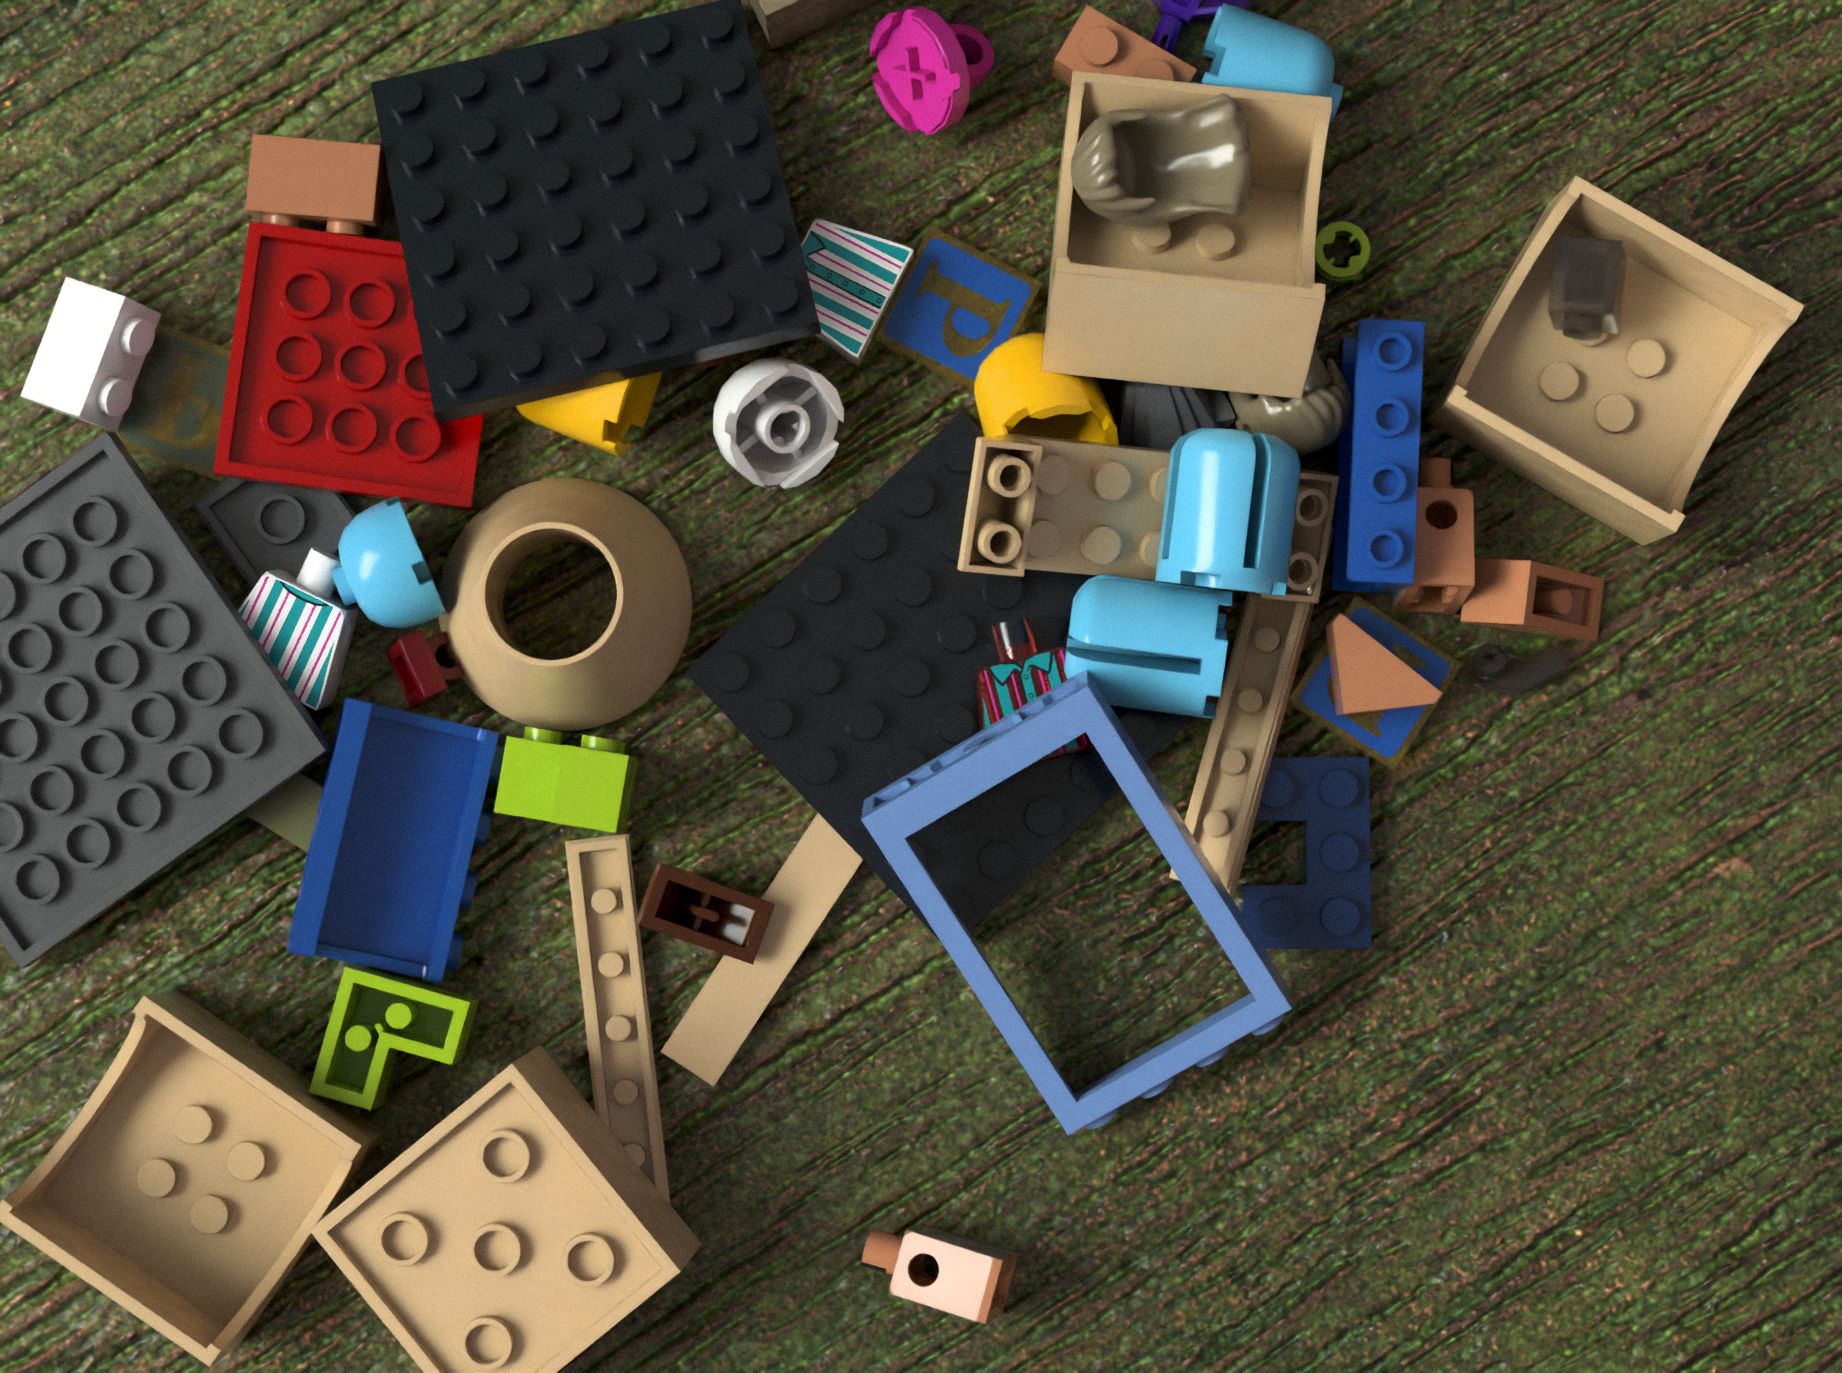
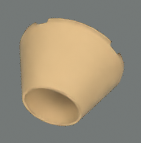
M551 478L535 481L510 490L491 501L470 520L457 537L448 554L439 585V595L447 613L439 617L441 633L447 632L450 642L445 647L453 666L455 667L460 664L465 672L461 676L462 680L474 694L498 713L516 722L545 730L581 731L597 728L615 722L640 708L652 698L651 696L664 684L673 669L676 668L685 649L691 627L693 605L690 577L681 551L668 529L655 514L632 496L617 488L586 479ZM559 542H574L590 546L604 554L613 570L616 581V607L608 628L596 643L575 656L559 660H542L529 657L514 642L505 623L503 597L509 577L516 566L527 555L543 546Z

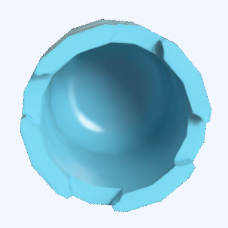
M1223 3L1222 7L1219 6L1201 54L1213 58L1209 73L1205 72L1201 84L1332 97V112L1329 122L1332 123L1341 101L1343 86L1333 83L1335 61L1332 51L1322 38L1309 31L1236 5L1232 6Z

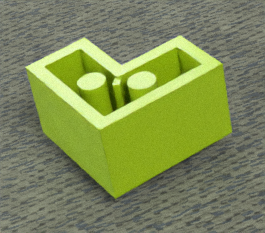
M526 726L523 739L507 736L494 808L495 813L626 834L639 761L638 758L624 755L626 743L582 735L580 747L561 745L562 732Z
M358 964L345 966L308 1093L368 1110H373L383 1105L398 1050L450 1065L462 1061L479 999Z

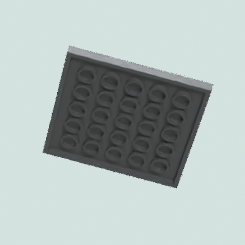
M110 431L104 432L0 509V940L19 968L23 969L33 965L333 750L118 435Z

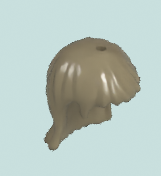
M1221 93L1215 98L1185 109H1124L1107 112L1088 126L1075 147L1071 159L1073 186L1083 203L1090 210L1126 226L1167 223L1203 212H1217L1235 218L1239 217L1241 213L1245 212L1246 204L1251 198L1250 188L1253 186L1251 170L1254 166L1248 150L1250 143L1247 137L1248 124L1244 119L1243 111L1228 94Z
M1314 344L1302 399L1226 391L1227 399L1236 417L1233 423L1237 430L1247 431L1249 434L1265 433L1276 435L1296 449L1298 457L1323 450L1339 437L1350 417L1352 408L1351 393L1341 372L1331 358L1328 359L1329 372L1326 370L1319 356L1316 344Z

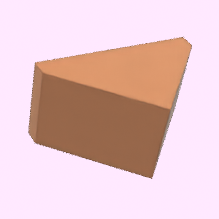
M1342 613L1334 616L1326 625L1336 716L1427 706L1436 703L1443 694Z

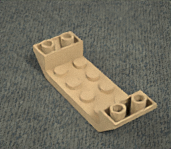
M1021 434L977 437L957 569L963 572L1019 577L1024 576V569L1097 576L1110 575L1155 581L1170 450ZM1301 468L1286 596L1257 592L1248 593L1265 599L1319 602L1339 476Z

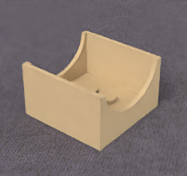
M1073 71L1058 180L1042 372L1302 399L1325 302L1326 284L1315 283V244L1320 184L1332 112V97ZM1221 93L1228 94L1231 99L1237 102L1238 107L1242 109L1244 119L1248 124L1247 137L1250 142L1248 150L1254 166L1251 170L1253 186L1250 188L1251 198L1246 204L1245 212L1241 213L1239 217L1235 218L1217 212H1203L1167 223L1126 226L1090 210L1083 203L1073 186L1071 159L1075 147L1088 126L1107 112L1124 109L1179 110L1215 98Z
M1576 175L1546 206L1424 421L1645 546L1677 532L1686 516L1682 514V510L1689 489L1720 428L1762 361L1785 331L1796 322L1805 305Z
M174 989L143 995L132 1011L135 1013V1019L131 1030L108 1071L79 1114L46 1157L16 1190L2 1199L0 1202V1222L211 1367L242 1343L314 1238L309 1230L332 1212L385 1133L341 1102L308 1093L311 1085L309 1080L186 995Z
M541 1045L510 1064L309 1230L423 1373H557L679 1274L702 1245Z

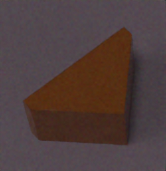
M657 862L635 923L753 965L775 904L696 873Z

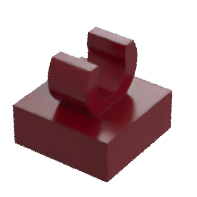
M422 630L398 639L385 652L411 710L436 700L448 689V684L454 683L465 674L460 664L453 668H444L436 661V650L444 648L450 642L447 632L438 633L426 641Z

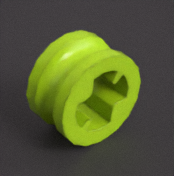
M1344 221L1330 223L1323 228L1316 237V272L1324 279L1337 283L1350 281L1363 270L1370 256L1369 239L1364 231L1355 224ZM1335 236L1349 239L1346 247H1349L1351 244H1354L1356 247L1357 255L1349 258L1345 268L1334 267L1332 263L1335 258L1332 257L1327 261L1324 256L1323 249L1331 247Z

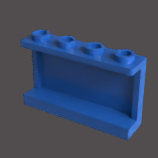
M1363 319L1357 325V338L1343 337L1340 341L1339 371L1351 393L1352 408L1344 430L1336 439L1334 475L1339 476L1332 517V526L1335 530L1331 544L1329 592L1394 595L1414 584L1425 322Z
M344 697L286 943L287 952L313 958L316 955L420 977L438 984L442 983L445 970L456 971L462 949L463 934L454 933V927L459 908L470 909L475 893L478 872L468 870L473 845L484 847L490 828L492 809L483 808L482 806L488 783L499 784L505 747L497 745L499 732Z

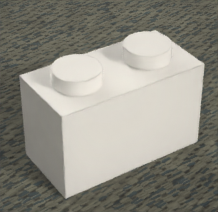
M66 277L20 396L56 412L117 432L122 416L131 403L132 390L145 356L153 345L155 330L161 313L126 296Z

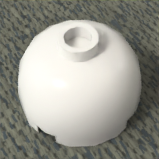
M783 357L758 359L735 371L721 387L714 404L713 435L726 461L753 484L765 487L764 485H780L784 489L797 487L817 476L834 457L839 445L834 440V436L837 431L838 420L844 423V408L837 389L812 367Z

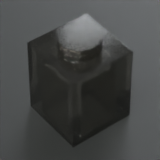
M1557 236L1548 313L1554 330H1563L1562 334L1564 336L1577 340H1597L1601 338L1602 333L1618 334L1627 264L1622 240Z

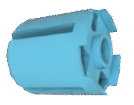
M1200 428L1179 437L1170 450L1155 581L1286 596L1301 463L1296 449L1276 435L1265 433L1249 434L1247 431L1225 428Z
M1099 575L1088 579L1079 588L1072 602L1064 662L1066 680L1087 670L1109 705L1215 719V703L1206 702V697H1220L1228 640H1226L1227 629H1224L1226 614L1218 613V606H1232V592L1110 575Z

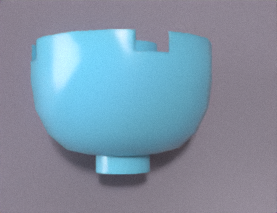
M398 495L377 503L357 514L344 528L338 544L342 566L330 570L344 605L347 606L357 602L369 620L383 627L406 628L423 624L447 614Z

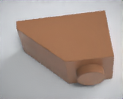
M1475 558V586L1462 604L1460 622L1495 630L1597 642L1604 579L1531 560Z

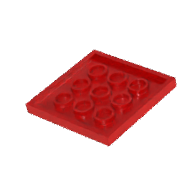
M250 221L213 471L215 476L380 499H390L398 495L402 502L471 511L485 413L439 424L435 416L402 244L400 242Z

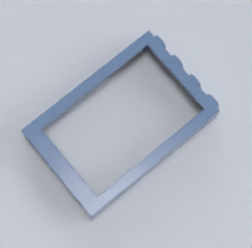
M1087 670L1069 678L864 800L861 816L862 822L1067 1135L1074 1133L1084 1126L1086 1129L1091 1130L1104 1125L1116 1115L1118 1107L1139 1095L1141 1098H1150L1157 1095L1172 1083L1174 1075L1194 1064L1197 1067H1204L1217 1061L1228 1051L1229 1044L1250 1032L1252 1035H1261L1272 1030L1282 1022L1285 1013L1292 1009L1287 984ZM1086 732L1251 993L1073 1093L907 837Z

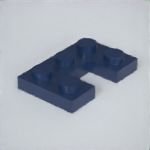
M1272 757L1255 821H1303L1304 885H1241L1242 915L1264 949H1371L1369 757Z

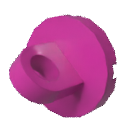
M922 6L905 7L888 13L876 24L870 41V57L877 55L879 70L872 73L875 91L890 116L902 128L912 133L920 130L925 133L924 135H933L950 129L961 120L969 102V91L981 84L994 63V50L989 40L980 31L965 24H947L937 13ZM965 55L970 59L972 65L967 64Z

